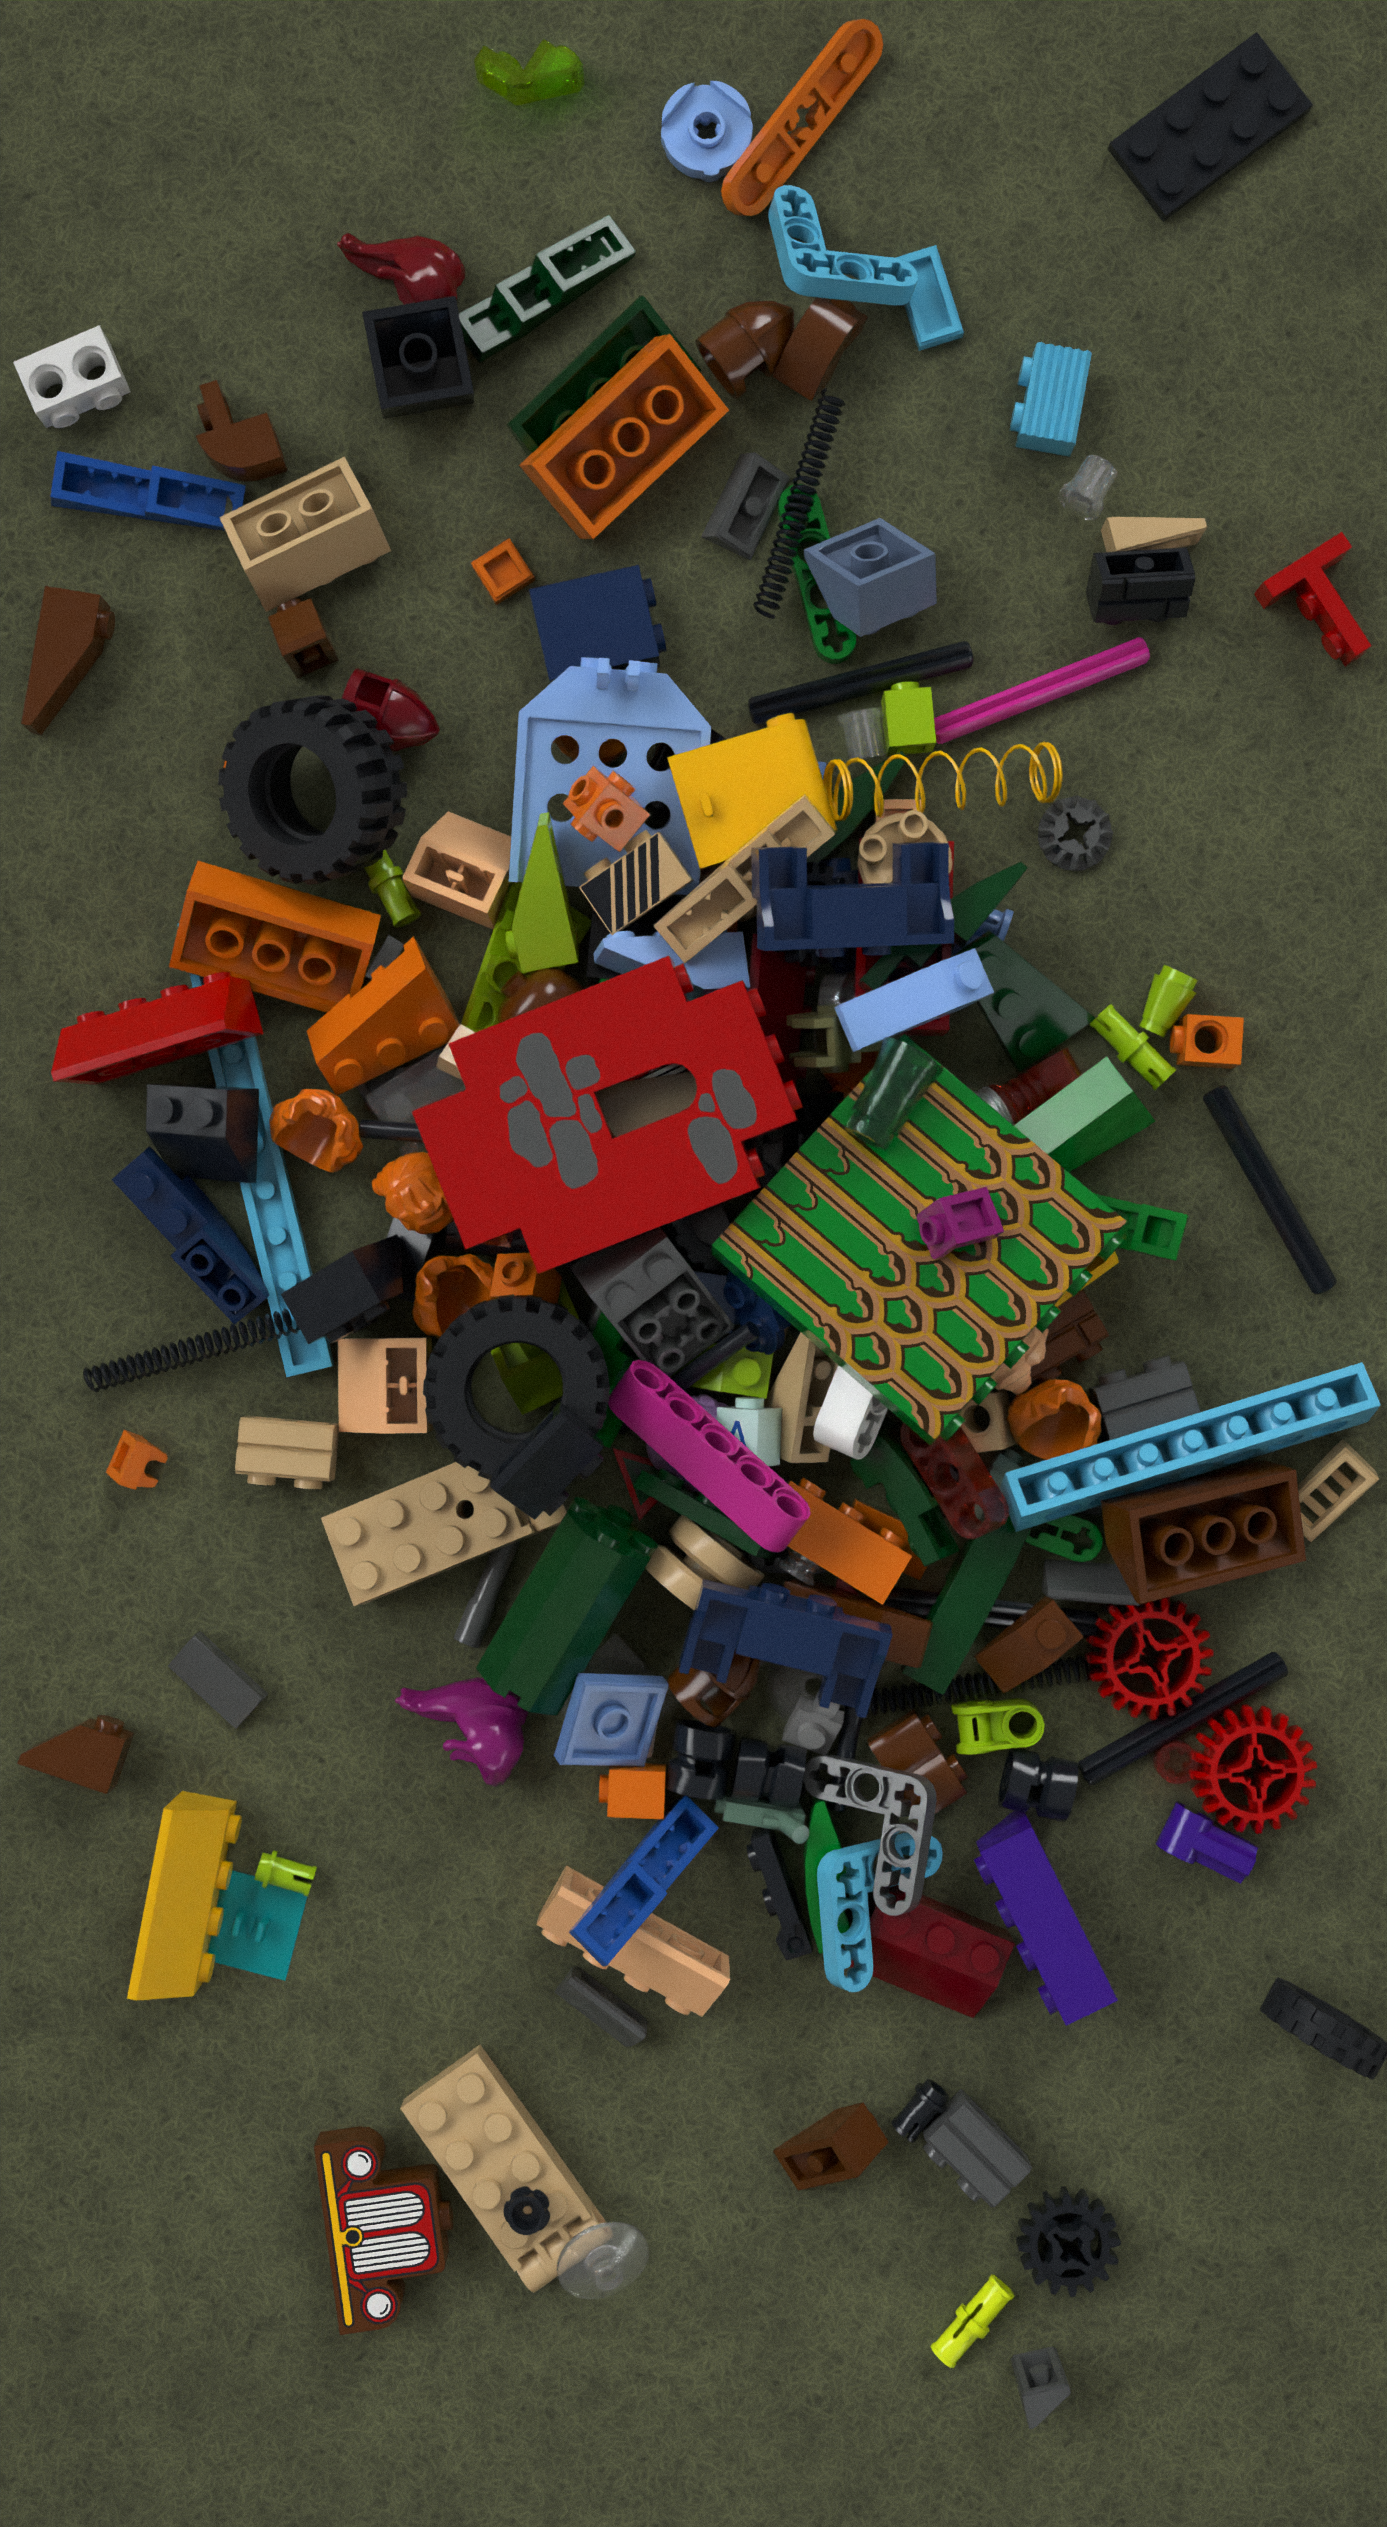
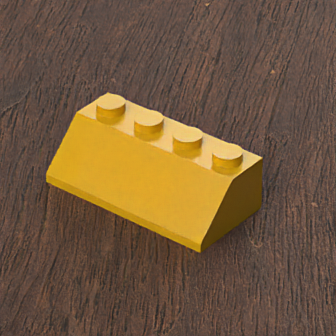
M181 1791L163 1808L127 1999L137 2001L193 1997L202 1985V1982L209 1983L215 1963V1954L208 1953L211 1936L218 1937L224 1916V1908L217 1907L220 1889L227 1890L233 1869V1862L226 1861L229 1843L236 1844L242 1822V1816L235 1815L237 1801Z

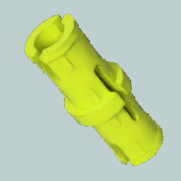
M991 2274L989 2280L967 2306L962 2303L957 2308L955 2320L937 2341L932 2343L931 2349L946 2366L954 2368L958 2360L978 2337L984 2339L990 2332L988 2325L1005 2305L1015 2297L1012 2290L998 2277Z

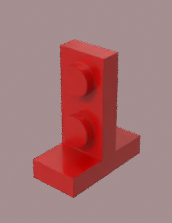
M1340 532L1265 580L1254 595L1263 609L1295 590L1299 595L1296 597V603L1300 612L1307 620L1312 621L1314 619L1324 635H1322L1321 641L1326 652L1335 660L1340 658L1346 667L1360 658L1372 645L1324 573L1326 569L1342 560L1352 548L1343 532Z

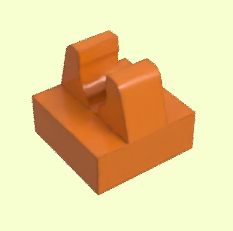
M124 1430L106 1473L117 1484L136 1490L137 1487L152 1488L157 1485L158 1480L144 1472L147 1463L152 1460L166 1463L168 1457L163 1451L142 1436Z

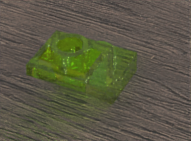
M545 39L541 41L524 69L510 54L504 51H499L497 54L485 45H483L474 59L477 81L516 106L581 91L585 84L583 63H581L576 53L564 45L556 47Z

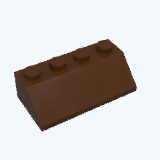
M1267 1460L1101 1500L1107 1548L1133 1598L1139 1604L1306 1561L1296 1469Z

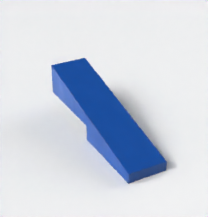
M57 451L50 498L51 506L225 531L219 517L224 515L226 498L228 496L232 502V511L242 507L246 485L153 465L150 471Z
M684 1795L673 1801L665 1810L664 1819H658L571 1928L569 1933L603 1967L607 1966L668 1894L666 1890L719 1827L688 1796Z

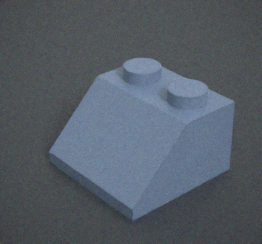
M881 518L804 549V558L833 618L860 637L876 633L882 627L903 618H910L919 611L937 604L935 553Z

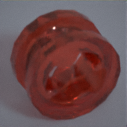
M1174 1739L1155 1750L1153 1756L1154 1767L1158 1774L1167 1782L1173 1784H1183L1191 1780L1189 1771L1198 1769L1199 1764L1190 1758L1191 1752L1194 1750L1184 1741ZM1176 1749L1181 1756L1186 1753L1188 1759L1181 1763L1183 1771L1175 1773L1171 1767L1167 1771L1164 1768V1763L1170 1760L1169 1752Z

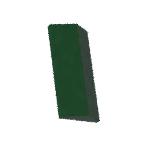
M640 295L506 424L527 456L531 455L654 337L671 334L698 371H701L644 295Z

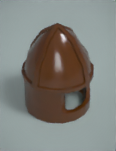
M775 301L746 302L728 310L724 318L695 340L704 362L727 393L734 399H738L746 392L744 379L757 369L769 377L774 374L783 351L794 332V311L791 307Z
M735 1648L726 1683L716 1681V1674L694 1668H690L689 1674L679 1673V1666L668 1676L667 1683L676 1699L688 1712L705 1725L715 1728L719 1727L741 1702L747 1701L750 1698L751 1690L758 1679L760 1660L736 1654ZM701 1698L705 1701V1703L711 1709L713 1714L701 1705Z

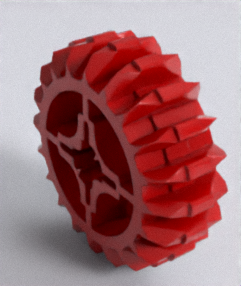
M1170 1597L1156 1600L1155 1606H1153V1601L1140 1604V1606L1123 1604L1126 1611L1122 1613L1116 1606L1109 1604L1106 1609L1114 1619L1108 1624L1098 1617L1095 1624L1104 1631L1103 1636L1090 1635L1087 1638L1089 1644L1100 1647L1099 1652L1095 1651L1085 1654V1660L1088 1663L1100 1664V1667L1088 1673L1089 1678L1093 1682L1106 1680L1097 1690L1102 1698H1106L1114 1694L1111 1706L1118 1711L1129 1702L1128 1714L1134 1718H1138L1144 1705L1146 1714L1151 1720L1158 1718L1159 1705H1162L1164 1711L1169 1716L1176 1714V1707L1173 1701L1177 1699L1186 1707L1191 1706L1192 1700L1186 1692L1190 1688L1198 1693H1203L1205 1687L1195 1680L1197 1675L1210 1676L1212 1674L1211 1668L1200 1663V1659H1209L1214 1656V1651L1211 1648L1199 1646V1644L1210 1638V1633L1206 1629L1194 1630L1200 1623L1201 1617L1196 1613H1191L1184 1617L1187 1604L1181 1600H1178L1170 1608ZM1157 1618L1169 1621L1178 1629L1181 1635L1172 1639L1169 1636L1155 1639L1151 1631L1146 1628L1143 1619ZM1130 1626L1131 1646L1128 1651L1118 1655V1659L1113 1661L1116 1642L1124 1630ZM1144 1640L1152 1648L1160 1652L1159 1657L1154 1656L1157 1659L1153 1664L1155 1671L1143 1660H1139L1140 1654L1145 1655L1142 1652L1143 1648L1146 1647ZM1182 1650H1185L1183 1667L1175 1680L1168 1685V1682H1170L1167 1674L1168 1665L1173 1659L1181 1656ZM1125 1672L1130 1675L1139 1672L1146 1673L1155 1691L1139 1692L1129 1689L1121 1683L1117 1675Z
M1242 1705L1240 1710L1241 1720H1238L1231 1709H1227L1223 1712L1227 1723L1223 1727L1213 1718L1208 1720L1209 1727L1215 1731L1213 1736L1208 1738L1204 1733L1199 1732L1196 1734V1739L1206 1746L1204 1752L1196 1749L1189 1751V1757L1192 1760L1202 1763V1766L1188 1769V1776L1194 1780H1204L1192 1788V1792L1197 1798L1206 1797L1201 1805L1203 1810L1207 1814L1217 1811L1216 1821L1222 1826H1225L1232 1820L1233 1828L1240 1833L1244 1832L1249 1821L1252 1830L1256 1834H1262L1265 1820L1268 1821L1271 1827L1277 1830L1281 1828L1279 1815L1282 1813L1291 1820L1297 1819V1813L1291 1806L1295 1801L1304 1806L1309 1805V1799L1301 1793L1303 1787L1308 1789L1315 1788L1316 1781L1304 1774L1305 1772L1317 1769L1316 1761L1310 1758H1303L1313 1750V1746L1307 1740L1298 1741L1303 1734L1301 1727L1296 1724L1288 1727L1289 1717L1283 1713L1277 1714L1272 1719V1711L1266 1706H1261L1256 1714V1719L1255 1713L1249 1705ZM1257 1733L1276 1737L1283 1746L1287 1759L1264 1756L1262 1745L1257 1742ZM1242 1736L1239 1739V1749L1236 1755L1231 1759L1220 1761V1764H1218L1226 1747ZM1252 1760H1255L1262 1768L1255 1770L1254 1778L1251 1779L1244 1773V1770L1250 1769ZM1285 1778L1279 1791L1267 1800L1266 1795L1269 1785L1274 1780ZM1218 1779H1227L1230 1783H1242L1243 1793L1247 1796L1248 1805L1237 1804L1226 1799L1220 1789Z

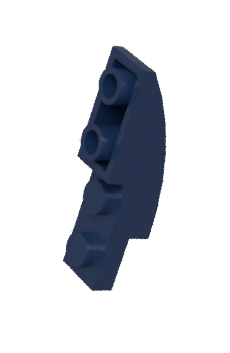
M150 1146L111 1179L176 1248L170 1256L234 1325L269 1296V1292L249 1254L217 1208L189 1175L181 1180Z

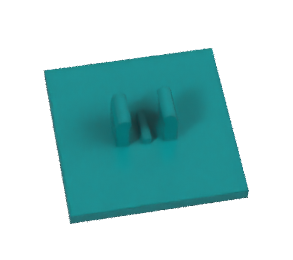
M232 1870L227 1890L220 1889L217 1907L224 1908L223 1922L218 1937L211 1936L208 1953L215 1954V1963L285 1981L307 1896L270 1884L263 1888V1882L254 1880L255 1876Z

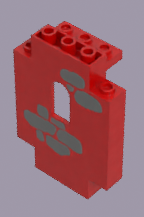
M666 956L448 1043L466 1090L413 1110L412 1114L465 1249L473 1248L521 1229L539 1274L761 1188L758 1178L766 1175L756 1148L746 1150L744 1141L759 1135L768 1134L798 1121L795 1110L803 1106L793 1080L783 1083L777 1064L784 1062L785 1059L775 1034L766 1037L759 1018L766 1016L767 1013L757 987L747 990L744 981L741 980L689 1001L686 994L694 991L684 963L675 966L673 959L670 956ZM667 1064L682 1065L692 1073L696 1080L697 1091L695 1099L689 1107L679 1113L618 1137H612L595 1092Z

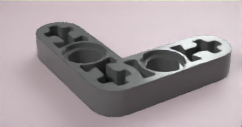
M823 1755L811 1759L805 1766L803 1782L806 1790L812 1796L885 1815L874 1879L873 1898L876 1906L889 1916H898L913 1911L919 1905L923 1892L937 1802L934 1785L928 1778L918 1774L837 1755ZM828 1769V1773L834 1776H847L845 1784H826L824 1779L819 1778L820 1770ZM866 1773L873 1775L879 1783L878 1795L872 1801L864 1798L859 1789L860 1780ZM913 1789L914 1794L921 1796L920 1804L911 1806V1801L904 1798L905 1790ZM909 1816V1820L918 1819V1825L911 1822L900 1823L899 1817ZM901 1831L909 1833L915 1842L914 1853L908 1859L901 1857L895 1848L896 1836ZM892 1865L898 1868L910 1867L911 1872L900 1874L901 1870L893 1871ZM899 1883V1890L906 1892V1898L896 1903V1896L889 1893V1887Z

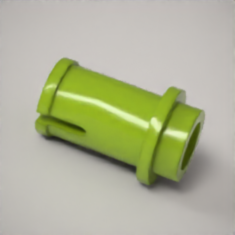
M273 1850L272 1855L262 1853L254 1880L263 1882V1888L270 1884L304 1894L303 1896L308 1897L312 1883L296 1879L294 1875L313 1880L317 1869L316 1866H309L278 1857V1851Z

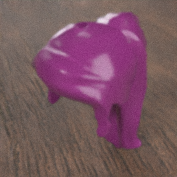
M478 1677L458 1681L427 1691L403 1687L401 1688L400 1697L395 1699V1702L402 1708L422 1717L443 1722H456L467 1740H446L442 1747L444 1751L456 1749L450 1754V1760L460 1759L477 1764L482 1778L487 1785L493 1787L503 1785L511 1775V1770L517 1764L522 1754L524 1737L521 1726L525 1723L528 1711L517 1705L521 1699L520 1696L509 1691L506 1698L495 1693L484 1678Z

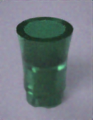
M884 1037L875 1064L862 1092L852 1107L854 1113L848 1120L845 1129L864 1143L876 1149L886 1151L893 1137L899 1136L906 1121L924 1094L943 1073V1068L916 1048L897 1039Z

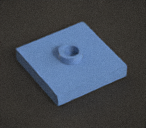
M578 1673L554 1754L559 1765L644 1767L669 1686L664 1677Z

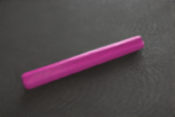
M1138 637L934 718L936 741L938 744L946 743L1146 664L1150 659L1147 644L1143 638Z

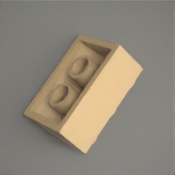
M345 456L219 517L241 565L266 612L318 586L326 585L335 580V578L357 567L372 563L378 557L391 551L376 515Z

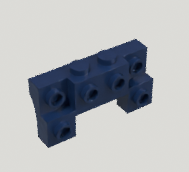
M893 843V883L808 886L807 848L800 846L751 848L752 898L757 899L758 949L763 951L815 949V956L841 957L845 955L844 948L862 947V954L888 955L891 954V946L954 943V916L949 891V843Z
M703 1579L693 1618L690 1619L682 1649L679 1673L689 1674L690 1668L714 1673L716 1674V1681L726 1683L736 1648V1654L824 1675L818 1694L819 1706L829 1709L830 1702L853 1707L856 1710V1716L866 1718L876 1681L887 1656L893 1634L891 1626L888 1624L844 1614L842 1607H838L834 1600L825 1596L809 1595V1598L806 1599L790 1595V1591L787 1588L772 1583H763L761 1587L749 1585L748 1590Z

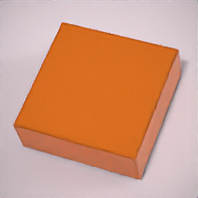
M510 538L471 562L472 568L496 605L535 581L534 575Z

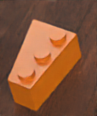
M414 936L403 945L405 951L386 968L380 965L371 973L372 980L354 996L351 994L346 995L307 1030L316 1064L337 1096L448 1043L459 1027L452 1004Z

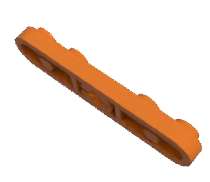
M866 19L848 21L837 30L729 170L723 180L721 193L726 208L734 215L754 216L767 207L773 198L775 190L784 185L878 63L882 55L883 39L878 26L872 21ZM810 107L805 116L808 127H798L795 129L800 119L796 112L797 109H807Z

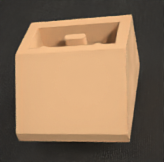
M448 811L421 836L402 880L412 897L494 929L510 883L508 881L511 836Z
M432 1337L342 1338L338 1340L339 1432L395 1434L428 1433L433 1431V1424H429L425 1412L427 1405L426 1398L423 1395V1383L427 1372L426 1366L432 1353Z

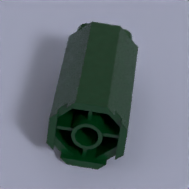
M580 1497L573 1499L567 1513L476 1667L495 1693L506 1698L509 1691L521 1697L517 1705L524 1710L532 1713L558 1715L573 1690L577 1674L583 1673L658 1547L652 1538L641 1533L631 1524L633 1517L625 1509L610 1504L605 1509Z

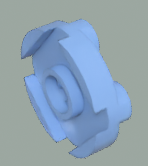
M710 81V85L702 84L699 86H695L694 82L684 85L670 97L662 112L661 143L666 156L677 170L689 177L698 178L705 182L717 181L722 176L727 175L752 142L753 124L748 103L736 89L723 82ZM713 122L717 125L715 128L716 137L712 139L698 137L699 130L696 128V125L699 123L707 126Z

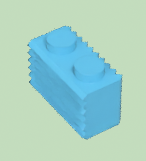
M1038 342L1036 343L1032 358L1023 357L1018 385L1026 387L1024 402H1015L1010 424V431L1018 432L1015 447L1070 457L1076 444L1092 352L1089 350L1082 351L1079 348H1064L1061 345L1054 346L1053 344Z

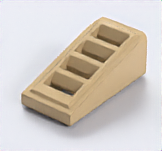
M1109 517L1106 518L1101 533L1106 552L1182 548L1197 544L1207 529L1205 518Z
M1343 1439L1329 1451L1298 1485L1300 1503L1303 1501L1319 1516L1312 1523L1301 1513L1303 1536L1310 1542L1379 1480L1376 1470ZM1344 1462L1358 1474L1353 1481L1338 1468ZM1330 1475L1345 1489L1340 1495L1324 1481ZM1317 1489L1332 1504L1325 1509L1310 1493Z

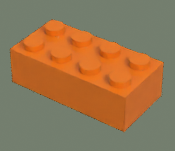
M671 334L654 337L519 466L580 539H594L714 426L729 409Z

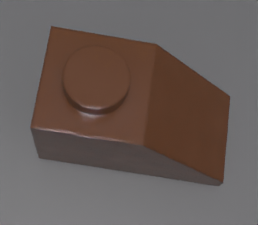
M311 598L302 601V599L289 600L276 609L277 613L268 616L281 654L297 679L339 661Z
M1045 1596L973 1657L1001 1691L1006 1693L1049 1667L1079 1642L1083 1635L1056 1602Z
M98 1715L96 1720L90 1718L31 1747L20 1755L17 1764L107 1794L117 1786L134 1733L123 1729L125 1725L123 1721L107 1715Z
M864 2102L834 2110L774 2149L773 2152L799 2191L858 2178L889 2141L878 2126L876 2118L869 2112Z

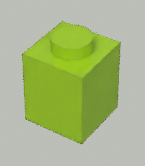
M901 682L892 685L891 690L884 691L881 700L886 756H892L901 751L905 755L933 752L936 744L931 687L919 688L918 682Z

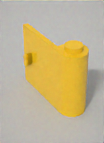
M793 713L779 715L766 721L767 728L667 757L700 870L724 863L804 794L834 829L835 833L838 831L806 720H795Z

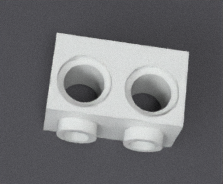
M100 325L13 362L34 412L46 428L50 426L55 428L68 427L78 421L79 414L95 407L98 410L110 409L122 401L121 396L131 392L111 344ZM94 367H106L104 374L100 378L95 380L87 379L88 373ZM55 384L63 385L61 392L56 397L44 398L45 392L49 387Z

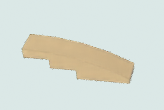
M804 794L654 924V928L680 959L686 963L757 905V899L752 898L751 848L800 846L807 848L808 857L835 835L834 829Z

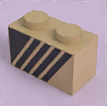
M647 830L641 832L624 846L627 852L626 855L613 864L606 857L584 873L588 881L579 888L611 935L622 931L694 881L661 832H657L653 836H650Z

